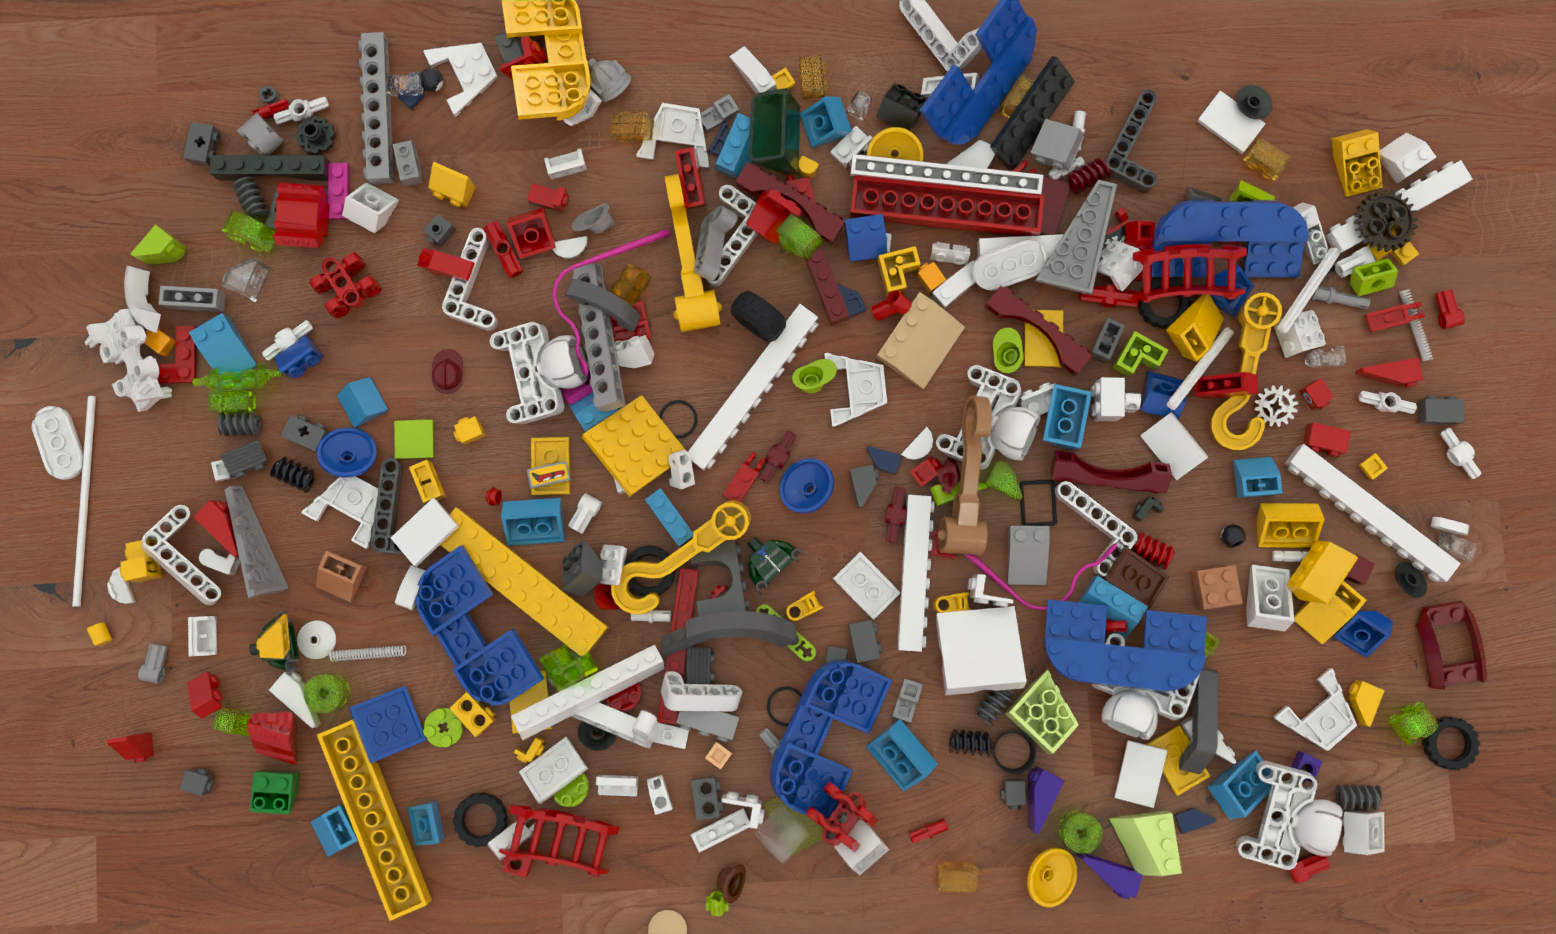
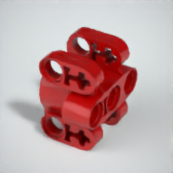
M356 252L346 255L342 259L343 264L333 257L324 259L322 262L324 273L314 276L309 281L314 291L320 295L331 289L335 290L337 296L327 301L324 305L328 313L334 318L345 316L350 311V308H360L367 297L371 298L382 291L378 281L372 276H367L358 283H355L351 276H355L356 273L366 266L362 257ZM336 264V269L330 272V267ZM342 280H347L346 285L344 287H340V282Z
M828 782L823 790L840 803L829 819L812 806L805 814L823 828L822 838L829 845L837 846L842 842L853 852H856L861 844L848 834L859 819L872 828L878 819L866 809V800L859 793L852 792L847 796L831 782ZM855 799H860L858 806L853 802ZM848 815V820L845 823H840L841 817ZM829 833L835 834V838L829 840Z

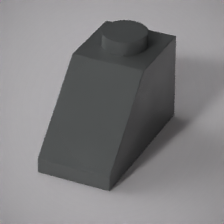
M873 465L849 471L858 508L863 507L877 484L876 480H879L877 468L874 469Z

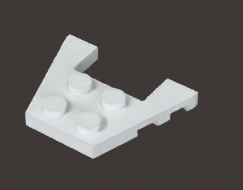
M482 43L423 51L431 68L450 61L463 87L464 92L447 99L455 117L461 113L460 111L466 105L469 106L479 93L484 92L498 78Z
M662 103L636 157L654 160L656 141L695 146L699 166L709 169L700 109Z
M824 353L825 359L833 361L836 364L837 370L846 369L850 407L830 409L832 427L841 425L887 404L883 365Z
M357 476L349 478L339 477L301 513L319 522L327 506L334 507L361 522L351 541L365 549H369L378 488Z
M1332 668L1327 669L1316 679L1329 696L1302 720L1296 716L1289 706H1285L1273 716L1278 722L1326 751H1329L1357 726Z

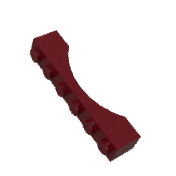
M754 162L752 164L746 163L735 181L736 186L751 195L761 194L770 189L779 191L782 197L795 202L797 207L804 212L818 237L831 245L833 244L845 223L840 215L829 213L824 205L820 203L815 204L810 201L811 198L808 195L795 192L793 186L786 182L785 184L779 182V178L770 172L766 174L758 164Z
M1000 285L984 307L999 319L1019 320L1038 329L1053 346L1059 365L1075 377L1092 357L1089 354L1090 351L1085 346L1076 344L1074 338L1069 334H1063L1059 331V327L1055 323L1046 321L1041 312L1033 311L1029 308V304L1025 300L1016 298L1011 289L1008 287L1003 288Z
M1058 450L1054 451L1050 468L1052 480L1058 482L1067 481L1077 484L1108 486L1116 489L1125 488L1153 493H1167L1172 477L1170 464L1150 461L1142 466L1131 469L1109 470L1085 462L1074 452Z

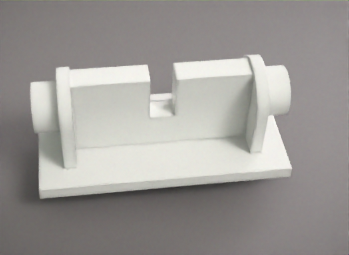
M932 243L930 260L958 265L968 264L970 248H967V246L953 244V249H949L950 244Z

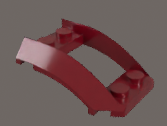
M1463 601L1423 607L1420 613L1421 618L1416 624V628H1418L1424 648L1427 672L1430 678L1429 687L1446 690L1445 687L1476 681L1484 683L1487 679L1485 651L1474 614ZM1465 621L1472 643L1474 660L1443 666L1439 644L1433 627Z

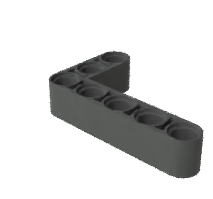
M1150 89L1142 91L1137 98L1105 160L1111 171L1112 178L1142 193L1149 192L1155 186L1157 176L1152 171L1126 158L1156 102L1157 95ZM1143 98H1147L1150 103H1145ZM1134 114H1139L1142 119L1135 118ZM1126 130H1131L1133 136L1128 135ZM1117 146L1124 147L1125 152L1119 151ZM1109 162H1114L1117 168H1112ZM1126 170L1131 171L1133 177L1128 176ZM1143 179L1149 180L1150 185L1144 184Z
M394 458L385 459L381 465L371 546L378 552L404 555L402 551L398 550L397 545L391 539L395 534L403 476V464ZM395 462L396 469L390 472L389 465ZM392 481L394 487L391 491H387L386 485ZM389 500L391 507L385 510L384 503ZM386 519L388 521V527L386 529H382L381 523L383 520ZM384 538L386 545L381 549L378 543Z
M1207 668L1202 669L1193 693L1192 740L1182 752L1179 760V770L1201 774L1216 754L1218 745V671Z

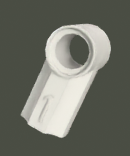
M1366 246L1352 253L1351 256L1335 263V271L1337 275L1343 278L1351 274L1354 267L1376 262L1369 247Z
M585 493L580 499L577 506L578 509L568 526L583 534L591 519L600 510L603 502Z

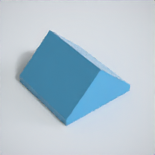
M371 377L348 383L337 395L355 429L389 411Z
M437 800L407 807L415 846L437 844L445 839Z

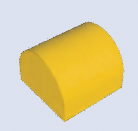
M802 156L799 160V174L803 178H813L818 171L819 164Z
M105 622L87 628L95 646L102 647L113 640Z

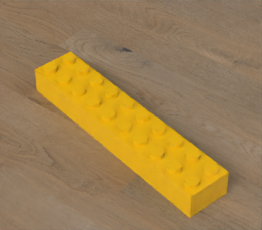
M455 507L450 516L459 527L440 545L448 552H452L457 547L463 545L486 582L578 655L586 658L609 629V626L568 593L562 591L558 585L463 510Z
M348 721L318 734L317 737L389 921L426 906L432 901L379 764L377 761L369 763L354 721Z

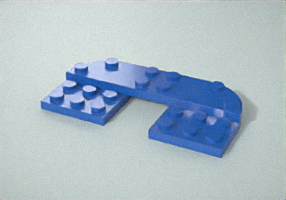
M999 0L975 33L992 63L975 88L972 90L959 66L952 65L921 107L920 112L938 138L956 145L967 143L976 138L1027 65L1032 61L1037 28L1033 17L1026 15L1019 0Z
M1188 200L1173 206L1171 211L1161 217L1155 228L1152 245L1155 251H1162L1164 246L1211 244L1212 241H1246L1247 255L1244 256L1242 270L1247 277H1300L1304 243L1308 242V228L1302 215L1289 205L1274 200H1252L1251 202ZM1194 257L1192 259V277H1206L1207 259L1205 257ZM1172 258L1170 261L1169 277H1184V259ZM1162 261L1153 262L1151 265V277H1162Z
M463 545L454 549L423 573L418 582L419 591L416 596V606L419 615L430 634L438 637L455 665V668L452 669L471 697L479 702L490 703V705H501L519 697L545 679L515 629L509 630L489 645L483 639L468 612L493 596V593Z
M1047 600L1044 634L1045 653L1049 662L1058 673L1069 680L1080 683L1169 692L1184 688L1192 683L1204 667L1206 655H1204L1206 616L1146 610L1143 648L1105 644L1107 606Z
M847 660L829 662L820 667L811 676L771 765V785L776 796L784 804L804 815L812 806L829 819L835 811L838 802L823 789L828 782H831L843 792L853 771L844 765L818 755L832 721L836 719L869 734L893 680Z

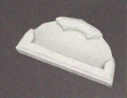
M587 236L555 242L556 248L552 250L563 259H574L579 257L585 250V247H587Z
M928 427L920 433L901 456L906 459L916 460L923 458L929 453L932 448L933 437Z
M120 567L112 572L107 584L108 592L114 600L120 603H135L136 600L129 582L124 581L121 577Z

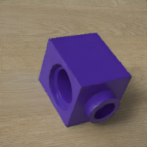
M1298 751L1291 767L1301 770L1302 766L1306 764L1308 767L1307 772L1316 778L1322 761ZM1304 779L1302 783L1305 784L1306 781L1311 782V779Z

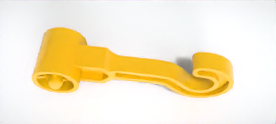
M679 174L664 176L682 265L681 278L685 294L675 297L677 310L674 311L673 316L676 320H679L681 332L721 325L719 312L722 310L721 303L716 302L714 290H703L701 276L694 272L695 256Z
M1255 294L1247 299L1238 311V320L1242 326L1238 347L1243 353L1239 372L1256 374L1260 354L1267 350L1271 327L1280 320L1282 306L1280 301L1272 294ZM1251 395L1230 397L1214 410L1210 419V432L1213 439L1221 447L1229 450H1244L1252 447L1260 440L1265 428V422L1262 418L1256 417L1248 422L1246 431L1241 435L1232 434L1226 426L1228 417L1241 409L1248 402Z
M736 500L726 501L714 511L712 519L693 532L692 540L663 561L657 563L634 561L624 565L619 585H611V593L615 603L623 611L631 614H644L656 608L660 603L659 595L657 593H649L642 598L633 596L628 589L630 579L636 576L645 578L664 577L699 552L705 551L709 553L725 540H735L741 537L751 523V514L748 507Z

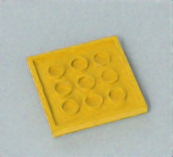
M642 395L582 435L584 441L629 497L671 468L668 461L670 454L685 450Z

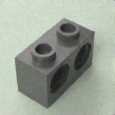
M716 776L693 778L691 783L696 820L720 817V812L724 811L723 802L718 799V792H721L720 780H716ZM703 783L711 784L712 790L709 793L702 791L701 785ZM712 803L715 807L714 811L706 812L704 804Z

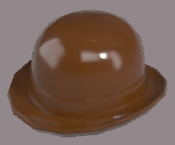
M737 865L734 868L726 867L718 875L717 888L723 894L727 903L735 902L742 892L746 877L744 865Z

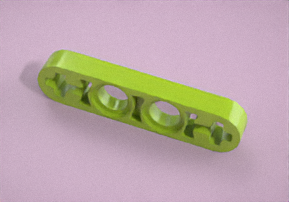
M760 605L756 609V612L760 613L759 610L761 608L763 610L767 608L769 609L768 614H775L777 617L782 618L768 605ZM796 631L799 639L798 643L788 645V647L802 660L811 661L816 656V650L812 644ZM802 640L805 642L802 646L806 649L809 647L812 649L811 657H803L804 652L800 648L798 652L795 650Z

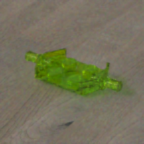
M257 363L258 370L246 369L235 373L227 371L219 374L218 367H216L207 376L192 378L193 386L206 385L214 393H223L225 391L252 388L260 389L270 378L282 377V373L279 369L269 370L261 363Z

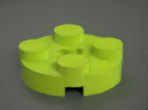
M439 708L431 712L426 718L423 733L434 746L449 747L461 739L464 733V726L449 708ZM446 722L449 730L442 733L439 725Z

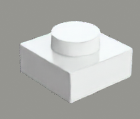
M222 460L211 462L215 482L230 479Z

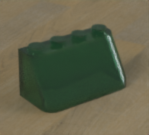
M787 88L756 94L751 100L750 159L756 165L784 175L799 174V103Z

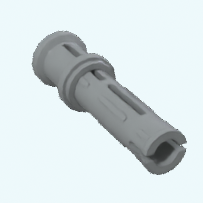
M1318 286L1310 298L1312 301L1317 299L1325 301L1326 304L1333 302L1367 310L1370 305V298L1339 292L1333 287L1325 288Z

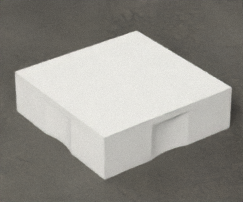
M1015 606L937 613L935 622L938 644L943 660L942 673L945 695L974 693L980 690L998 691L1024 688L1027 681Z

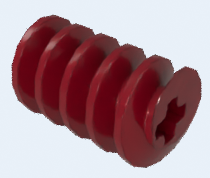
M1097 158L1089 162L1088 165L1085 164L1081 168L1069 172L1068 182L1071 184L1072 192L1078 195V188L1084 192L1085 185L1091 188V182L1095 185L1098 178L1105 181V176L1109 179L1112 175L1105 161Z

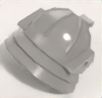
M592 58L588 61L589 68L591 69L590 88L602 102L614 99L629 85L631 75L626 73L625 69L616 60L596 62Z

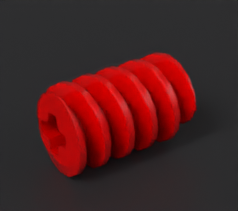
M1140 532L1137 535V541L1130 549H1135V553L1138 555L1143 553V559L1150 556V563L1156 559V566L1164 563V570L1167 569L1174 557L1173 546L1169 545L1166 547L1165 542L1159 544L1158 539L1152 541V536L1148 535L1145 537L1144 532Z

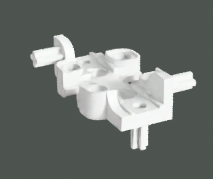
M129 309L119 310L105 323L89 324L86 327L89 337H87L85 345L94 348L98 343H101L100 355L103 363L115 362L117 365L125 362L127 375L112 384L117 396L130 397L135 403L138 412L147 411L160 399L172 397L171 388L168 386L160 388L157 381L159 367L156 359L148 356L143 360L140 355V346L146 341L145 338L147 336L144 328L133 319Z

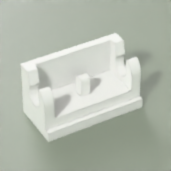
M581 148L577 149L576 152L558 157L544 158L551 180L587 170Z
M217 616L188 617L189 656L217 655Z

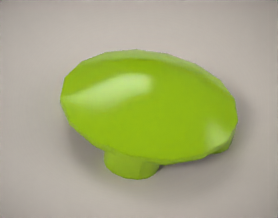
M582 773L553 795L554 800L564 807H575L582 803L589 790V782L586 775Z

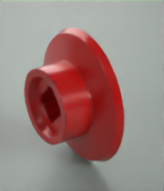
M598 583L593 590L596 605L603 610L620 609L612 597L611 585Z

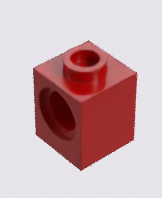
M506 856L503 858V871L523 878L529 875L534 859L518 858L521 860L522 865L521 867H515L512 862L513 860L506 859Z

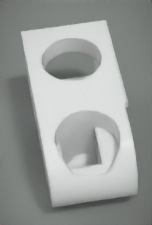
M1125 392V413H1134L1140 408L1141 394L1138 392Z
M681 450L670 454L668 457L672 478L669 479L670 486L684 489L695 485L689 453L686 450Z
M204 549L199 555L201 564L228 575H235L240 565V558H236L232 554H229L228 557L222 556L217 550Z
M663 775L647 779L649 795L655 815L673 810L674 807Z

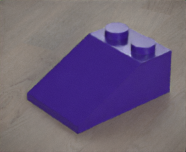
M1036 766L1035 769H1031L1028 775V828L1034 833L1039 834L1065 780Z
M1080 851L1076 852V855L1110 886L1117 896L1128 900L1130 897H1137L1143 876L1141 873L1128 866Z

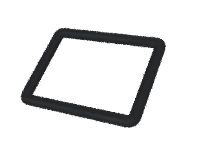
M1035 480L1020 482L1022 525H1056L1057 510L1054 481ZM1051 484L1053 522L1026 523L1023 485Z

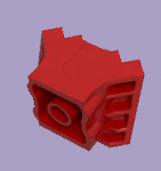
M281 182L276 187L279 196L275 199L276 218L273 222L276 232L272 236L276 245L319 248L323 243V237L328 235L330 205L326 203L324 187L320 185Z
M293 712L251 714V719L249 718L248 734H250L253 747L256 748V753L296 765L297 725Z

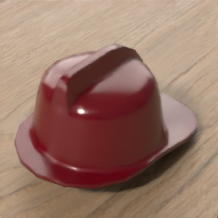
M445 349L438 352L433 359L432 382L435 389L440 393L452 394L462 384L463 361L458 352Z

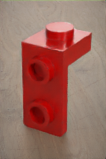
M533 183L527 200L528 202L563 212L564 207L568 205L569 195L565 188L558 186V189L554 190Z

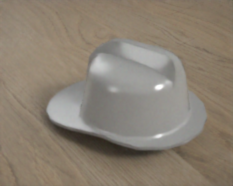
M603 203L596 208L583 212L573 221L572 229L574 231L589 229L596 234L609 229L614 225V220L608 212L609 205Z

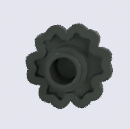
M313 116L311 121L304 119L298 125L300 131L296 134L298 145L304 148L308 154L319 155L321 151L328 152L334 146L332 139L336 137V133L334 132V127L327 123L325 118Z

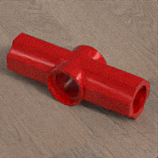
M495 221L487 224L483 229L508 278L519 276L524 271L499 222ZM507 246L508 249L505 253H499L501 247Z
M1114 285L1094 286L1091 295L1079 293V301L1098 303L1100 306L1109 308L1117 306L1137 308L1139 299L1133 298V294L1139 291L1125 289L1120 291Z

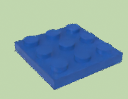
M406 686L349 708L369 763L427 740Z

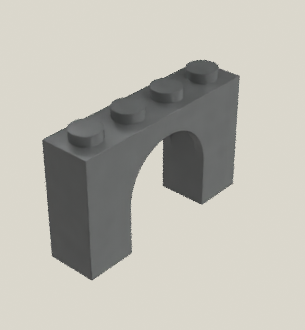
M725 540L709 553L701 551L691 558L693 568L719 565L726 568L733 577L731 588L725 595L719 598L697 601L699 616L727 611H750L748 599L744 600L743 592H747L745 580L741 581L740 575L744 573L743 563L738 561V555H741L740 543L736 544L735 540Z

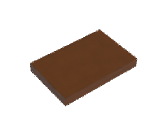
M1124 546L1104 580L1148 606L1147 609H1150L1169 576Z

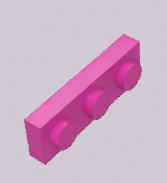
M329 163V219L349 220L342 216L345 198L349 195V164Z

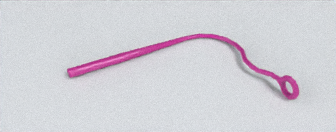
M668 229L629 242L572 265L561 272L556 279L552 294L555 308L575 332V351L579 366L584 375H588L589 372L587 364L579 352V332L574 323L563 314L558 305L556 296L558 283L565 274L573 269L670 236Z
M1117 543L1111 545L1098 561L1085 564L1073 577L1069 592L1060 601H1067L1074 591L1076 580L1085 569L1097 566L1116 549ZM963 554L1020 603L1031 609L1043 611L1047 609V606H1035L1024 601L976 555Z

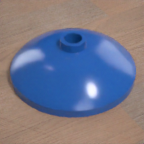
M355 428L334 430L325 435L317 447V459L320 466L327 473L342 478L355 477L365 473L372 467L377 457V448L372 437L366 432Z
M808 458L794 463L786 470L780 482L779 493L782 502L787 508L796 513L805 514L818 510L829 500L833 492V473L824 462L818 459Z

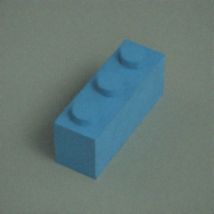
M661 488L645 499L680 548L693 539V532Z

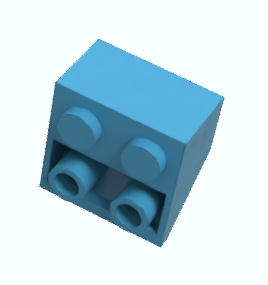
M1272 457L1233 460L1237 498L1271 496L1283 493L1281 475Z
M344 804L335 807L310 822L328 857L358 841Z

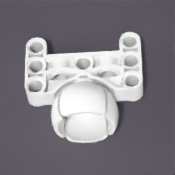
M529 322L496 332L490 338V344L494 349L510 352L521 404L512 406L507 410L506 417L511 423L526 424L562 413L564 402L559 388H576L587 381V375L583 374L579 366L575 351L576 338L572 335L558 336L549 341L548 330L544 325ZM538 327L539 332H538V334L535 336V335H534V330ZM521 333V338L517 341V335ZM503 338L504 342L502 346H500V340ZM579 346L580 355L587 364L583 349ZM529 369V376L526 378L525 372ZM555 401V408L551 410V403ZM535 406H537L538 411L534 415L533 409ZM519 411L520 418L517 420L516 413Z
M979 365L970 367L967 373L969 381L972 385L980 388L976 396L987 397L990 400L992 413L989 437H981L982 455L986 457V460L981 463L980 469H986L990 465L995 449H998L1002 455L1009 459L1022 461L1036 435V426L1040 423V415L1030 408L1016 407L1021 396V387L1018 381ZM979 372L982 376L979 379H973V374ZM994 379L1000 381L997 386H991L990 382ZM1015 386L1017 391L1011 394L1007 392L1008 388ZM962 428L957 438L947 434L940 435L936 440V446L939 451L961 462L963 456H960L958 452L963 448ZM950 441L951 444L948 448L944 449L941 447L942 442Z
M1116 633L1111 634L1105 641V644L1109 645L1110 640H1116L1119 646H1124L1125 644L1124 638ZM1199 676L1183 688L1186 690V697L1181 696L1178 690L1154 692L1139 688L1092 684L1095 689L1113 695L1103 707V723L1132 737L1140 736L1141 739L1148 740L1156 730L1158 723L1157 714L1174 721L1186 714ZM1172 706H1177L1180 709L1179 715H1175L1172 712Z
M1269 761L1259 762L1256 766L1259 778L1272 785L1258 837L1241 836L1236 841L1240 855L1250 860L1287 870L1293 869L1296 866L1300 846L1315 855H1332V851L1336 849L1341 833L1342 821L1340 818L1343 815L1342 808L1329 800H1314L1317 781L1311 773ZM1264 768H1271L1269 775L1264 776L1261 774ZM1290 773L1291 778L1288 781L1281 780L1283 774ZM1304 779H1311L1309 786H1302ZM1280 811L1281 816L1274 819L1271 817L1272 813ZM1246 843L1251 844L1249 850L1241 849L1242 845ZM1264 849L1271 850L1268 856L1261 855ZM1284 855H1291L1289 861H1281Z

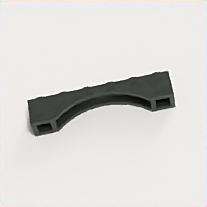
M210 155V174L217 180H238L250 176H281L311 181H328V169L331 162L325 156Z

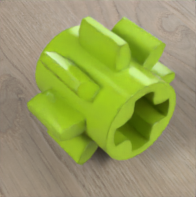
M715 891L710 896H706L705 907L706 911L710 910L711 916H722L725 911H729V903L725 901L720 891Z

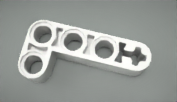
M669 671L664 676L661 694L665 706L674 711H736L739 706L742 690L735 685L684 684L679 673Z

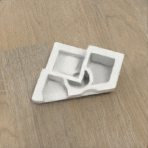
M978 140L971 147L947 162V164L987 169L995 153L990 148V144Z

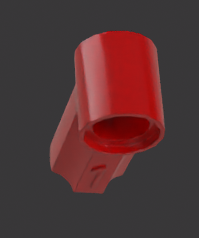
M1453 289L1434 294L1440 312L1438 314L1440 327L1448 329L1463 325L1465 316L1463 311L1458 309Z
M894 290L886 300L873 305L871 311L874 318L879 321L895 313L900 315L906 314L910 310L912 302L899 290Z
M1313 854L1305 858H1298L1296 866L1290 869L1289 872L1294 883H1302L1309 880L1312 875L1330 869V863L1326 856Z

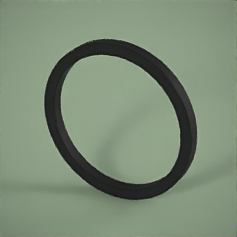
M671 401L662 408L659 415L661 420L665 409L675 403L687 405L694 413L695 420L691 430L683 435H674L676 438H684L690 435L696 428L697 413L693 406L685 401Z
M781 687L776 689L770 695L767 702V711L770 718L775 723L781 726H788L789 723L779 722L772 716L770 711V701L772 697L781 690H792L796 692L800 697L802 696V694L795 688Z

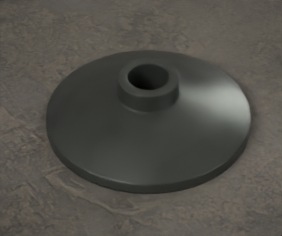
M1247 85L1237 93V106L1248 118L1263 119L1271 112L1272 100L1263 88L1256 85Z
M1409 562L1399 563L1395 568V577L1400 587L1412 597L1420 598L1424 596L1427 592V583L1421 571Z
M582 721L578 727V739L587 749L593 751L605 750L616 740L617 735Z

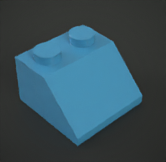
M825 96L800 113L812 148L840 140L852 132L840 97Z
M593 392L576 403L569 404L586 432L618 411V409L603 412L597 409L593 403Z

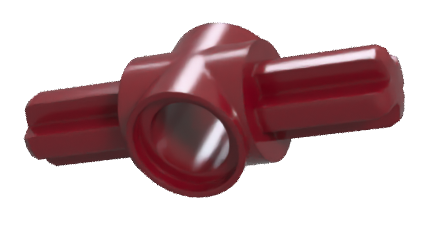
M787 430L780 443L773 445L765 458V461L768 463L759 476L762 481L769 483L777 468L782 469L790 456L788 450L796 438L793 432Z
M948 457L944 465L937 469V476L942 486V491L947 492V494L951 493L957 482H960L961 477L956 460L951 459V457Z
M897 486L894 488L892 504L887 505L885 522L888 524L886 542L897 543L899 527L905 523L907 508L903 506L906 489Z

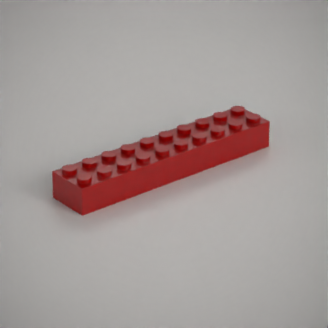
M854 175L850 218L883 214L884 222L1013 236H1039L1042 225L1044 195Z

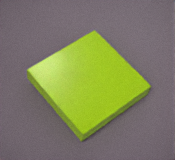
M434 420L394 421L395 459L434 458Z

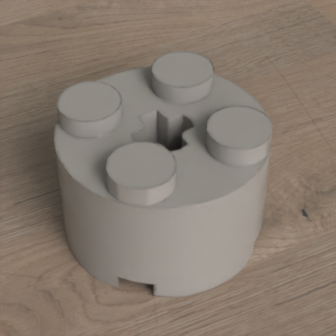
M258 113L253 115L237 130L242 137L247 138L248 144L254 150H257L260 155H270L284 142L282 137Z

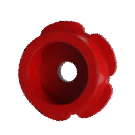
M492 487L491 490L486 492L485 499L490 506L500 504L502 500L501 490Z

